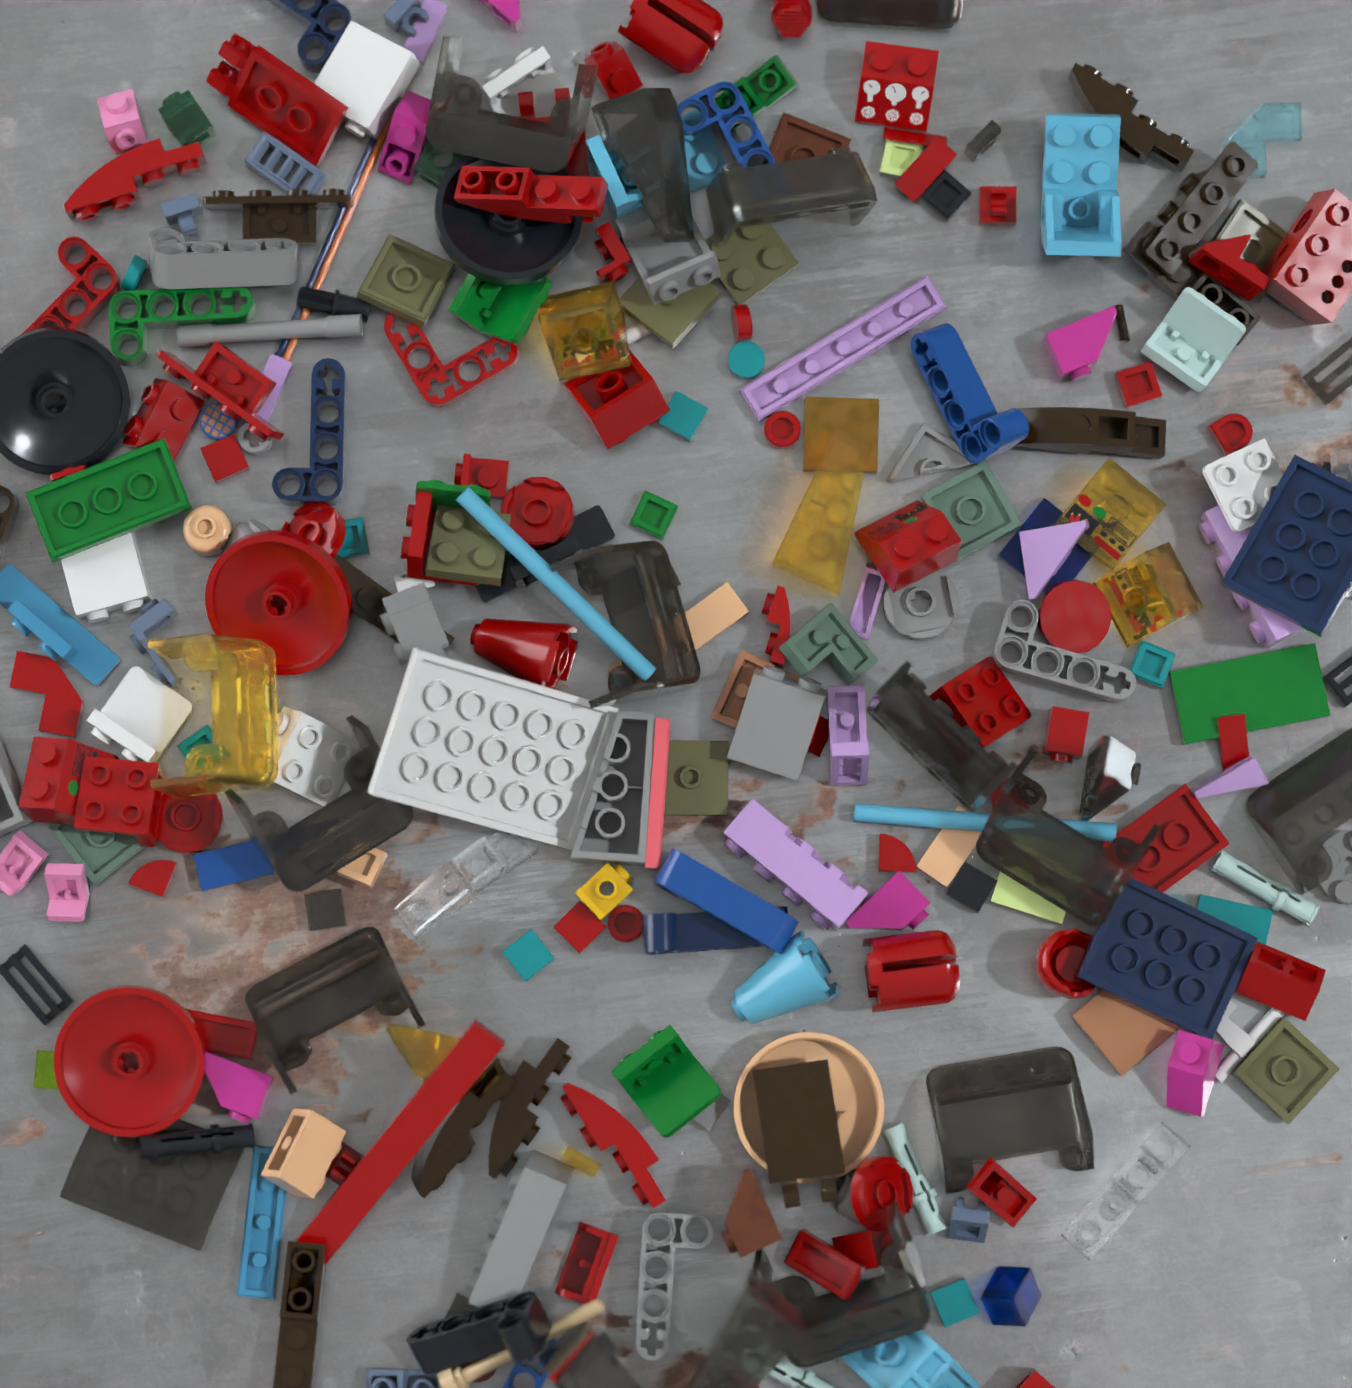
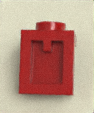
M606 222L596 228L598 240L594 244L603 260L606 261L611 258L612 262L597 270L596 276L600 284L607 280L610 284H613L629 273L627 268L632 266V261L610 223Z
M464 454L463 463H456L454 485H477L482 489L489 490L491 498L504 499L507 492L509 461L472 458L471 454Z

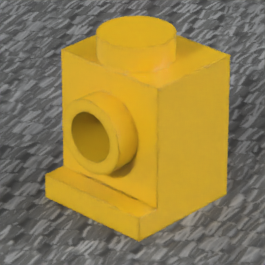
M607 862L575 892V895L602 922L633 892L629 884L634 879L619 863L613 868ZM604 882H610L614 886V892L609 896L602 895L599 890L600 885Z

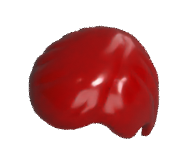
M1078 929L1060 930L1049 935L1040 944L1035 957V971L1040 983L1049 993H1053L1060 998L1078 999L1084 998L1094 991L1095 986L1075 977L1093 936Z

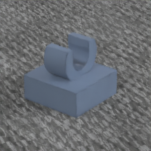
M396 0L383 14L386 25L397 33L403 27L405 33L411 37L417 35L414 27L409 24L412 18L419 17L425 23L429 21L428 13L421 8L420 0Z
M196 192L161 204L168 224L172 225L179 222L184 237L199 233L193 217L202 215L204 212Z
M959 1197L956 1206L952 1207L947 1238L984 1243L989 1226L990 1211H984L985 1203L980 1199L978 1200L977 1209L964 1208V1197Z

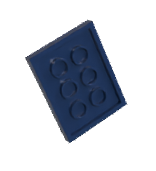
M1294 455L1221 582L1222 586L1322 638L1352 585V483Z
M1121 874L1075 977L1196 1035L1213 1039L1258 938L1138 880Z

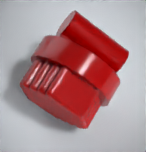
M775 0L771 7L772 23L779 30V33L782 34L783 38L802 37V34L810 27L812 21V6L809 0Z

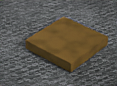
M805 397L803 472L877 474L879 399Z

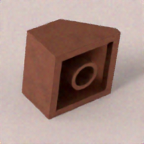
M747 1169L743 1171L724 1221L727 1230L721 1232L730 1253L738 1251L741 1258L783 1239L752 1170Z

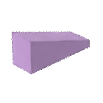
M869 562L866 563L849 620V625L857 635L866 639L869 638L885 585V580L873 563Z
M1250 755L1190 790L1198 799L1267 785L1269 782L1256 759Z

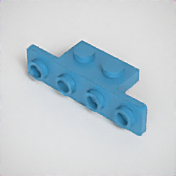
M8 564L0 572V604L14 616L10 623L26 637L33 632L42 640L38 647L50 658L56 661L61 656L92 684L98 686L119 663L120 658L14 566Z

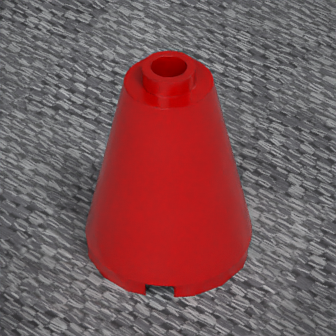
M485 618L481 624L477 623L474 626L470 636V644L474 645L475 654L512 676L561 691V689L555 687L559 679L567 681L578 642L571 639V633H577V628L563 623Z

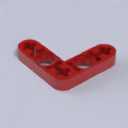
M390 313L384 321V330L389 342L425 402L434 408H442L511 369L518 360L516 344L492 337L443 366L420 326L413 323L407 326V331L412 341L416 336H419L421 340L410 343L402 351L399 346L406 345L405 340L399 332L393 334L391 331L395 328V320L400 319L402 323H406L407 320ZM500 344L502 348L510 347L512 350L508 352L509 359L505 362L501 358L494 359L489 362L493 370L487 372L484 361L478 355L484 352L486 359L495 354L494 347ZM417 349H423L430 355L428 365L421 369L414 368L409 363L410 354ZM474 362L480 367V375L476 380L465 381L460 377L459 369L464 363ZM453 371L456 382L462 388L455 391L454 385L451 384L444 389L445 397L441 399L437 395L430 397L428 393L432 391L431 383L437 381L439 385H443L449 382L450 378L446 374Z

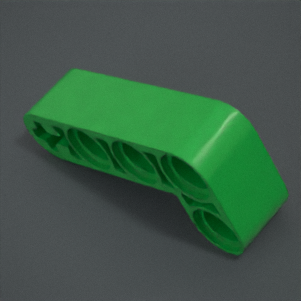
M245 287L148 289L118 292L109 303L111 349L123 365L137 366L144 362L147 357V330L177 328L179 325L247 323L256 314V303L250 291ZM241 297L245 304L241 305V311L235 312L231 305L236 303V298ZM217 298H220L222 303L224 304L221 305V309L223 311V313L219 314L220 308L217 302ZM199 299H207L211 302L210 309L205 314L199 315L192 312L193 304ZM163 301L172 302L174 308L171 314L164 317L155 314L159 303ZM126 303H133L137 306L134 316L128 319L119 317L118 314L121 306ZM128 339L138 341V349L133 354L123 355L120 352V347L124 341Z

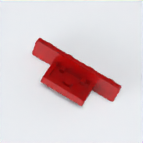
M215 341L196 370L172 353L159 350L156 354V357L165 362L162 368L179 380L183 376L193 382L191 389L207 400L211 396L222 403L219 409L231 418L238 420L239 417L245 419L250 423L247 429L254 435L265 441L268 437L281 440L284 436L282 431L257 414L277 383L223 344Z

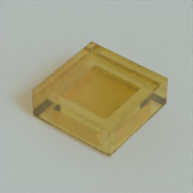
M570 1146L567 1147L562 1156L563 1161L591 1177L596 1176L601 1167L600 1163Z

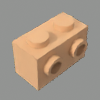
M293 1108L261 1176L293 1196L314 1199L316 1193L321 1190L325 1183V1175L332 1160L341 1150V1141L346 1131L313 1110Z

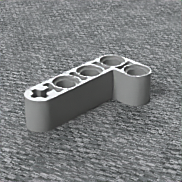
M157 228L149 232V271L153 283L160 288L193 289L289 285L297 281L298 244L290 239L185 241L183 234L177 229Z
M1017 600L1008 606L1001 621L992 657L995 664L1002 671L1110 703L1124 702L1133 694L1136 688V678L1131 670L1120 665L1033 641L1039 617L1037 608L1027 600ZM1021 609L1029 614L1030 624L1027 627H1017L1012 623L1011 613L1014 610ZM1005 645L1017 647L1020 652L1019 661L1015 663L1004 661L1001 656V648ZM1041 655L1052 657L1056 663L1055 671L1049 674L1041 672L1036 664L1037 658ZM1083 665L1090 670L1092 676L1089 683L1080 684L1076 682L1072 675L1075 666ZM1101 670L1105 672L1102 679L1113 681L1119 676L1122 678V684L1127 686V689H1122L1117 694L1113 692L1114 686L1112 684L1103 682L1099 689L1094 686L1100 678Z
M656 1212L649 1215L643 1223L635 1346L639 1356L644 1360L658 1361L668 1352L675 1248L700 1249L712 1241L714 1235L713 1225L705 1216L699 1214ZM661 1218L669 1223L670 1233L667 1238L655 1240L650 1236L648 1226L654 1219ZM698 1220L706 1224L708 1234L703 1241L695 1243L686 1236V1228L689 1223ZM652 1257H662L668 1264L667 1273L661 1278L651 1277L646 1271V1263ZM650 1295H660L664 1299L666 1307L662 1314L652 1316L646 1313L643 1304ZM642 1320L651 1323L666 1322L665 1329L657 1327L656 1337L657 1340L663 1341V1347H657L655 1354L648 1353V1348L641 1345L642 1340L648 1339L650 1327L642 1328Z

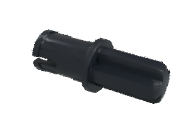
M305 286L300 287L296 301L298 307L329 313L330 316L361 314L362 321L365 323L368 321L371 308L370 303L357 297L340 294V290L336 289L335 293Z

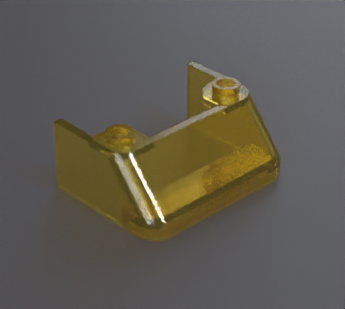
M208 634L148 640V648L172 660L183 658L185 664L194 671H211L213 741L211 744H202L191 749L185 760V776L150 780L151 788L176 798L260 789L271 785L278 775L276 656L272 647L258 639Z

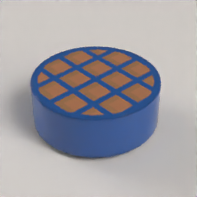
M220 402L206 406L199 417L201 430L208 438L215 441L234 434L237 428V420L219 409L222 404Z

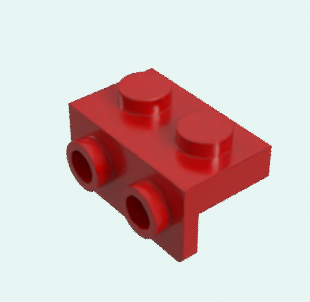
M155 378L153 382L145 387L141 395L142 404L137 414L132 416L126 424L124 430L126 436L123 444L138 449L165 438L172 458L175 461L204 400L168 380Z

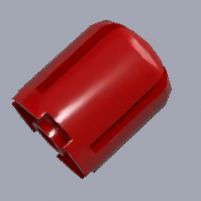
M634 0L629 7L631 8L629 15L632 18L628 22L627 28L620 25L618 29L620 35L677 72L690 74L701 68L707 61L709 51L715 49L722 36L724 25L723 17L719 11L702 0Z
M931 930L863 939L862 945L870 946V953H867L868 961L864 965L868 997H876L878 1004L873 1005L872 1013L944 1004L952 1001L957 995L960 987L959 965L955 964L958 955L956 945L946 932Z

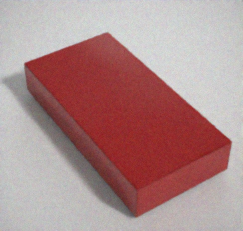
M186 1009L200 1030L205 1051L253 1060L260 1023Z
M807 1230L799 1231L783 1262L843 1300H850L866 1269V1266Z

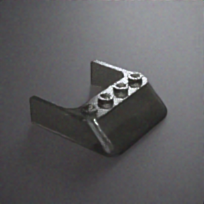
M906 661L878 689L866 710L872 719L969 811L975 812L1018 766L1013 761L1008 765L993 750L987 753L978 744L981 738L973 729L966 724L961 728L951 718L954 715L953 711L942 700L938 698L934 702L924 692L927 688L926 685L915 674H909L913 665Z

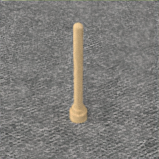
M595 1299L551 1322L552 1328L546 1342L601 1314L605 1308L603 1301ZM508 1350L486 1356L465 1368L459 1366L443 1370L437 1374L441 1388H468L473 1380L513 1359Z

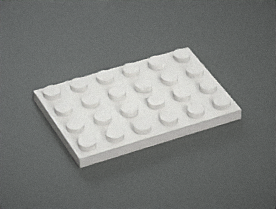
M413 648L368 793L373 796L572 850L619 708Z

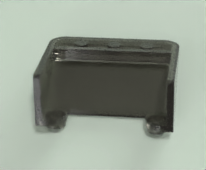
M1048 1047L942 1065L928 1073L926 1087L946 1194L966 1190V1186L974 1177L973 1164L987 1162L990 1157L993 1160H1001L1057 1150L1059 1160L1065 1169L1072 1171L1094 1169L1093 1132L1075 1060L1072 1053L1067 1049Z

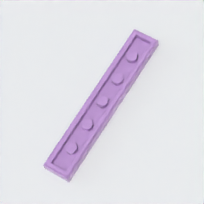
M927 275L741 388L740 393L758 422H761L771 414L781 410L947 308V305Z

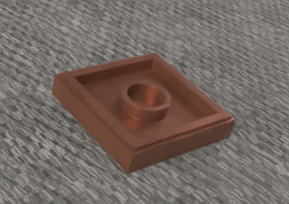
M783 112L769 150L790 189L791 196L824 209L850 146L851 139ZM765 159L758 176L763 175L768 170V164ZM772 176L762 184L771 188L770 183L771 181H776V178Z

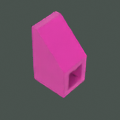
M411 91L406 93L393 113L377 171L408 184L413 182L436 127L440 110L426 133L429 108L432 111L437 102Z

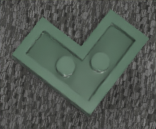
M832 603L820 610L779 647L802 677L826 657L848 685L858 679L878 660Z

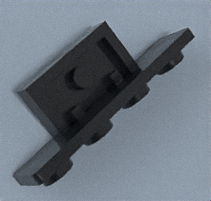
M596 505L574 516V523L568 535L558 544L545 549L534 550L553 569L558 567L562 571L578 563L579 556L613 540L615 533L601 506ZM507 550L501 585L479 584L475 587L482 601L488 603L524 584L528 588L538 584L540 581Z

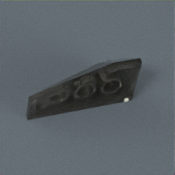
M1103 735L1088 749L1078 814L1079 821H1089L1129 792L1132 784L1138 785L1141 763L1135 762L1136 752L1111 736Z

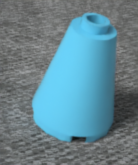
M801 930L794 934L781 954L775 952L734 991L735 1000L731 1004L741 1021L747 1019L751 1024L831 1000L840 994L837 982L830 985L826 977L832 972L828 963L810 937L804 940V931Z

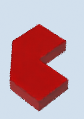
M17 651L9 687L45 695L38 730L40 732L77 738L84 701L74 689L57 661L48 656Z

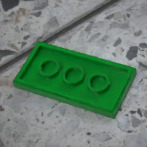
M165 438L25 492L47 552L53 563L192 509Z
M1315 643L1169 672L1183 745L1219 739L1218 717L1245 714L1246 730L1249 733L1331 716Z

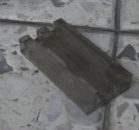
M1352 337L1303 376L1304 381L1325 406L1352 385L1351 375L1328 395L1323 390L1352 366V356L1319 383L1314 378L1352 348Z

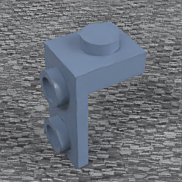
M154 599L144 605L138 611L141 616L128 625L134 633L129 638L142 655L148 652L155 664L151 666V669L162 684L170 682L171 685L178 687L182 684V681L149 637L150 634L174 618L178 613L166 599L160 602Z

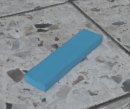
M254 1145L237 1296L275 1300L287 1191L261 1176L274 1147Z

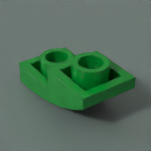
M774 55L749 76L742 77L734 83L740 90L753 118L799 86L777 55ZM728 91L722 92L714 99L721 109H729L735 103L734 96ZM737 124L734 128L737 129L744 124Z

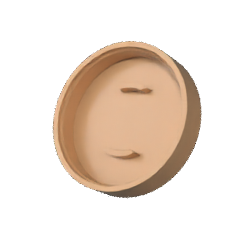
M794 1033L767 1044L745 1066L734 1093V1122L744 1148L763 1169L768 1171L753 1070L828 1059L845 1168L844 1173L834 1174L835 1179L852 1171L871 1152L883 1125L884 1097L881 1084L873 1067L852 1045L837 1037L823 1033ZM819 1176L798 1179L797 1183H819Z

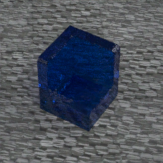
M999 1266L987 1284L981 1300L993 1325L1026 1327L1041 1299L1042 1293L1030 1267Z

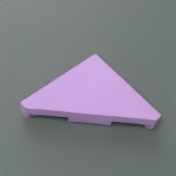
M1084 520L1019 532L1029 600H1037L1041 591L1051 577L1060 569L1084 531L1089 528V521Z

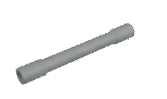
M361 314L327 316L326 318L177 326L179 348L211 346L215 341L219 343L310 337L340 338L363 336Z

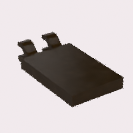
M828 1059L753 1070L770 1184L781 1182L785 1208L801 1206L797 1180L819 1176L822 1202L837 1201L838 1194L834 1174L844 1173L845 1168Z

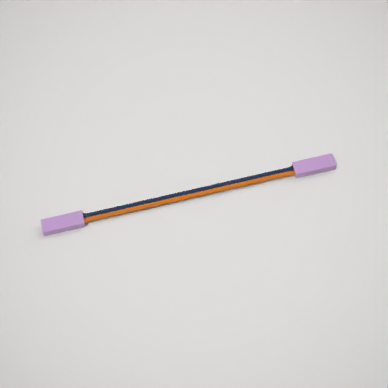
M424 0L421 8L428 13L429 21L425 23L421 18L417 17L413 25L417 35L415 37L408 36L404 45L405 49L411 51L416 56L421 65H424L448 9L447 4L437 0ZM407 89L405 90L404 94L402 95V97H401L400 101L398 102L397 106L399 105V103H400V102L402 101V99L404 98V95H405ZM394 111L378 138L370 137L345 194L352 196L354 207L339 208L305 287L320 290L387 137ZM297 306L291 320L307 319L311 309ZM299 338L282 339L275 354L270 353L262 371L263 374L277 383L257 413L266 421H269L293 366L291 355Z

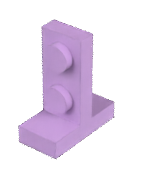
M864 685L827 686L830 786L867 785L870 753L869 741H867Z

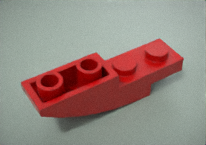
M160 138L139 145L114 158L89 176L64 204L65 211L70 219L77 218V221H86L99 215L98 211L112 207L114 211L129 208L134 205V200L141 199L138 184L143 183L144 186H153L165 180L164 176L178 172L179 175L184 176L199 171L201 165L207 164L200 142H195L165 151Z
M462 165L454 199L456 202L511 217L571 223L573 216L601 217L608 183L604 177L535 175L530 167Z
M570 1083L562 1086L566 1094L561 1096L560 1099L571 1117L577 1113L585 1124L579 1130L589 1147L592 1149L598 1146L602 1152L614 1144L617 1151L612 1156L623 1173L630 1170L637 1183L631 1187L641 1204L645 1205L649 1202L655 1208L665 1202L666 1199L647 1169L659 1161V1159L635 1127L610 1105L588 1091Z

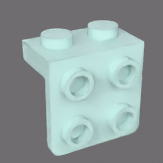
M1186 287L1140 352L1201 394L1246 332V327L1233 315L1228 314L1208 300L1203 294L1190 287Z

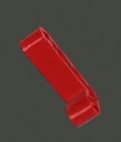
M73 236L63 240L58 246V259L75 280L22 334L50 326L70 328L82 332L109 305L112 297L120 292L121 280L114 268L82 238ZM83 249L85 257L80 263H68L67 258L71 251ZM100 274H109L112 277L110 285L105 289H96L93 285L94 280ZM83 300L86 306L80 315L73 316L68 314V307L73 301Z

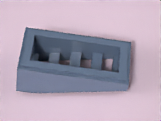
M265 131L244 160L247 168L284 192L296 189L308 172L312 177L303 190H308V195H315L328 177L327 174ZM268 148L273 149L274 151L269 159L262 165L259 162ZM281 156L285 157L286 161L278 173L272 172ZM296 164L300 168L288 183L284 179Z

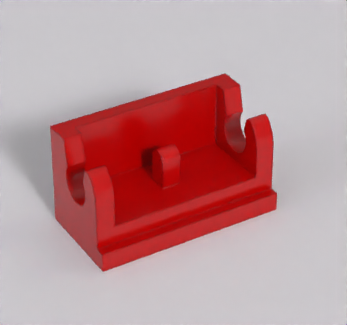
M1256 941L1242 972L1236 993L1306 1021L1320 991L1326 970Z
M580 1221L555 1293L584 1305L597 1299L619 1235Z

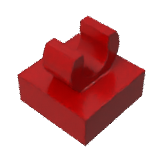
M1017 186L979 187V225H1016Z
M341 1141L342 1146L339 1154L332 1160L325 1175L339 1186L364 1156L343 1141Z

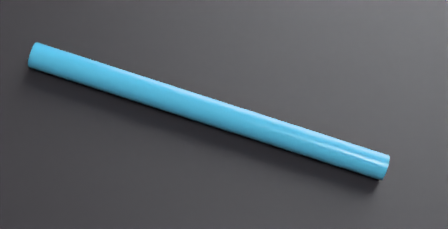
M467 487L458 496L456 501L643 682L655 672L657 668L470 487Z
M855 803L854 822L1116 842L1117 823Z

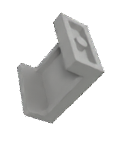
M683 191L615 220L620 240L654 305L672 300L681 293L697 286L707 285L713 279L722 276L717 256L714 251L709 249L692 217Z
M765 665L763 669H755L727 758L798 781L827 690L820 688L821 683L816 680L800 677L799 681L785 677V671Z

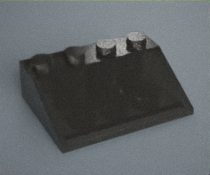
M178 1119L165 1129L150 1135L202 1130L205 1128ZM89 1126L59 1197L195 1250L205 1251L245 1148L221 1150V1154L213 1155L212 1151L141 1160L139 1137L114 1136Z

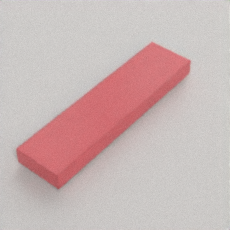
M656 718L645 859V869L659 870L661 868L671 721L667 718Z

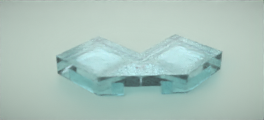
M1301 102L1264 103L1228 140L1227 145L1230 142H1236L1258 162L1257 169L1249 178H1265L1267 175L1266 142L1301 141Z

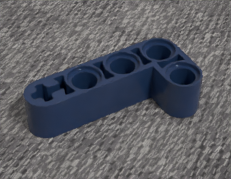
M268 0L308 27L299 40L297 52L302 66L307 71L320 73L352 20L349 10L337 0H316L314 6L308 10H302L297 7L299 0ZM333 17H341L346 20L345 25L339 30H331L327 27L328 21ZM313 46H319L325 50L323 56L317 60H311L306 57L307 50Z
M322 359L315 364L312 370L309 468H283L273 477V491L279 501L285 505L304 506L309 503L325 502L330 506H334L344 497L348 381L343 366L335 359ZM329 370H333L335 376L339 377L332 380L334 396L327 395L326 383L321 378L326 377ZM326 406H334L339 410L338 417L328 423L319 419L320 411ZM331 442L338 446L337 454L331 459H322L318 455L319 448L324 443ZM290 478L297 479L300 482L297 493L289 496L281 493V485L285 480ZM324 479H333L337 482L336 491L329 496H323L317 490L318 485Z
M787 906L776 907L788 914ZM706 912L642 915L645 955L765 947Z

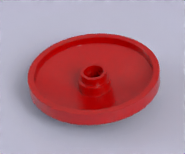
M281 530L259 531L237 540L224 551L213 565L205 589L207 616L220 643L243 664L267 674L280 676L298 675L321 666L341 646L351 625L353 612L352 596L348 581L340 566L317 543L292 532Z
M137 985L116 986L90 996L67 1017L55 1043L53 1055L54 1075L64 1101L83 1122L101 1132L114 1136H145L170 1126L192 1105L204 1080L206 1070L205 1046L195 1021L176 1000L167 994L149 987Z

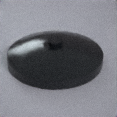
M496 144L468 153L447 171L436 194L434 207L435 229L445 252L467 273L481 280L502 285L530 283L556 271L574 251L580 236L583 217L573 216L571 223L529 220L474 208L456 202L454 199L462 165L530 167L535 175L570 176L550 156L527 146Z
M46 327L21 334L0 349V453L5 458L30 472L51 475L68 467L85 465L88 468L105 457L120 439L128 420L130 395L127 380L121 366L102 343L78 330L63 327Z

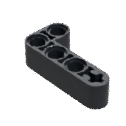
M527 1291L423 1325L409 1334L406 1342L423 1373L433 1374L504 1350H508L514 1362L528 1360L537 1355L544 1347L551 1331L552 1323L534 1291Z

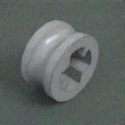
M244 423L238 433V441L242 449L253 456L266 453L271 448L273 439L268 437L263 444L258 441L260 446L252 447L250 441L245 439L248 432L251 435L253 434L247 429L250 423Z

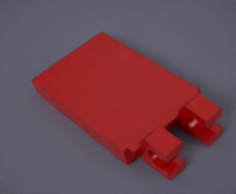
M235 33L230 41L226 40L223 42L218 53L230 64L221 61L217 69L213 68L210 70L206 82L221 94L230 97L227 103L228 107L317 167L323 161L349 107L260 45L256 47Z
M1184 784L1116 834V842L1106 841L1095 849L1096 854L1093 855L1096 863L1079 874L1077 879L1086 889L1106 874L1112 884L1116 886L1120 875L1125 874L1158 891L1165 892L1230 843L1188 786ZM1109 900L1098 907L1102 913H1104Z

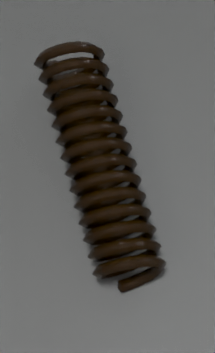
M1114 305L1118 312L1115 316V320H1118L1116 325H1119L1117 330H1120L1118 333L1122 335L1119 336L1121 338L1120 341L1125 339L1129 341L1130 336L1123 305Z

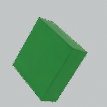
M645 490L629 525L663 541L677 512L678 505Z

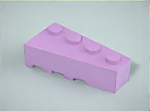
M1218 505L1202 514L1200 518L1203 523L1199 524V528L1207 544H1214L1219 554L1216 557L1217 565L1223 576H1225L1253 526L1238 533L1233 532ZM1232 592L1241 610L1247 609L1253 621L1249 624L1255 640L1257 643L1263 642L1266 649L1306 630Z
M752 798L723 832V836L728 839L724 845L740 859L745 854L756 863L752 869L770 883L774 878L785 888L781 893L794 905L799 907L803 902L813 911L810 918L821 928L827 931L832 927L837 931L869 892L859 884L856 888L852 886L843 871L828 861L825 863L820 859L821 855L811 845L800 837L795 838L791 834L792 831Z

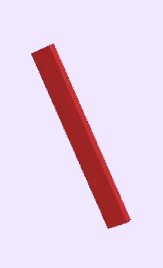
M475 1019L301 1232L295 1242L325 1244L326 1265L500 1052L506 1041Z

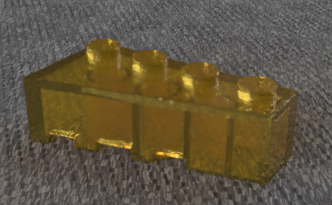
M836 429L774 557L772 565L839 597L870 445Z

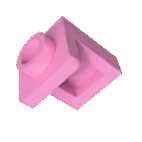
M133 89L97 98L103 127L113 153L132 149L147 143Z
M21 830L13 835L0 854V892L6 893L8 896H13L26 887L49 855Z
M47 863L44 876L49 895L46 913L48 921H84L90 895L84 864Z

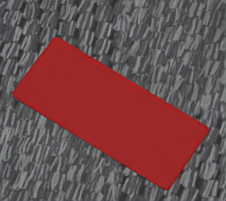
M884 128L883 139L929 146L936 137H939L947 145V136Z
M936 137L898 178L894 185L911 201L915 202L957 154L939 137Z
M1245 714L1217 718L1223 771L1249 757Z

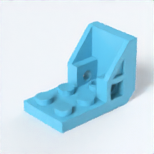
M696 109L681 116V120L688 126H695L702 120V115ZM674 119L637 136L634 130L599 134L586 140L587 158L595 176L604 177L608 183L605 198L615 220L677 192L683 191L684 195L688 196L731 177V172L711 128L696 135H686L680 132Z
M1046 113L1040 220L1041 242L1046 255L1121 257L1120 196L1117 192L1120 115Z
M866 1277L855 1288L850 1300H844L814 1332L872 1388H978L980 1386L944 1349Z

